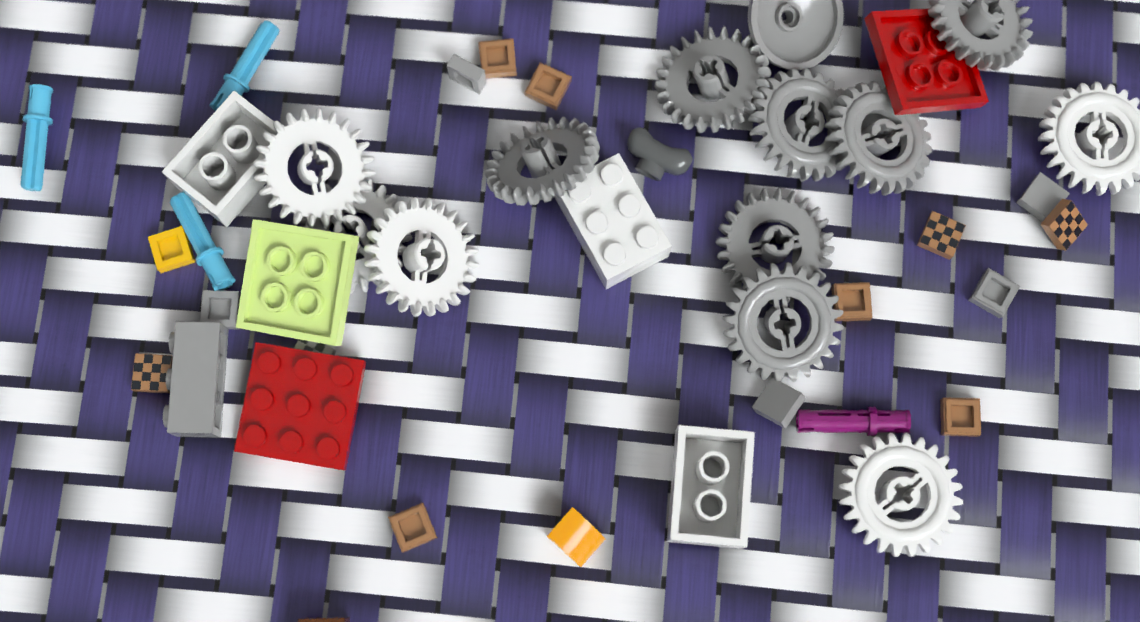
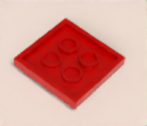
M929 8L872 11L864 18L895 115L981 108L989 102L977 64L970 67L966 64L965 58L960 61L955 58L954 50L948 52L945 49L946 42L939 41L936 37L940 33L939 30L933 29L931 26L935 19L929 16Z
M256 342L234 452L346 471L366 361Z

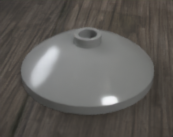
M750 0L748 27L754 45L760 44L761 55L765 54L769 62L779 68L803 70L819 64L833 51L841 35L844 19L842 0ZM783 12L786 14L785 23L782 22Z

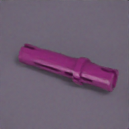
M867 407L866 410L799 409L796 414L797 433L858 432L866 433L867 436H876L877 433L909 434L911 429V414L909 410H877L876 407Z

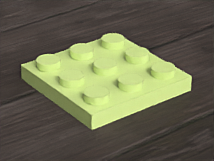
M253 219L236 328L333 346H342L359 236Z

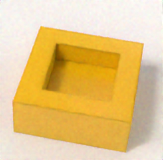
M182 226L148 236L156 268L160 273L196 262L190 240Z

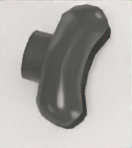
M645 128L633 129L628 137V150L639 159L635 170L652 180L661 181L665 172L674 176L682 175L689 169L693 158L687 149L672 148L654 139Z

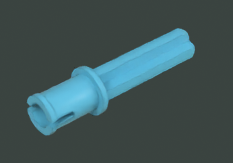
M267 20L260 24L232 72L224 75L223 79L225 82L209 105L214 111L220 107L233 91H236L241 96L244 92L248 93L250 90L248 86L250 80L279 34V28Z
M42 84L29 85L27 115H23V121L26 122L20 185L27 191H41L48 125L53 123V119L49 117L53 88Z
M184 192L173 196L170 199V204L197 254L195 259L197 265L204 268L214 291H222L231 287L235 282V278L222 257L224 254L223 249L216 247L192 200Z

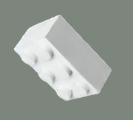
M233 91L163 169L162 173L175 187L184 192L224 226L228 227L266 183L254 180V177L264 172V169L254 166L253 162L254 160L265 159V156L260 154L256 147L258 145L269 146V143L263 137L264 132L277 135L273 126L274 121L236 91Z
M619 153L596 164L591 173H586L587 178L583 182L575 183V189L572 191L565 190L564 195L559 198L555 196L557 203L605 289L669 257L672 245Z
M684 425L677 427L674 440L667 542L737 549L747 547L755 432Z

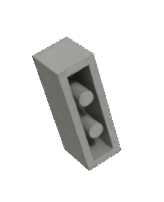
M176 321L175 332L170 333L169 351L173 354L172 368H168L166 373V388L170 390L169 405H165L163 410L164 427H167V433L176 437L221 438L229 329L220 322Z

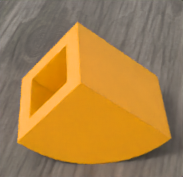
M573 507L547 535L548 539L580 567L585 564L605 541L604 536Z

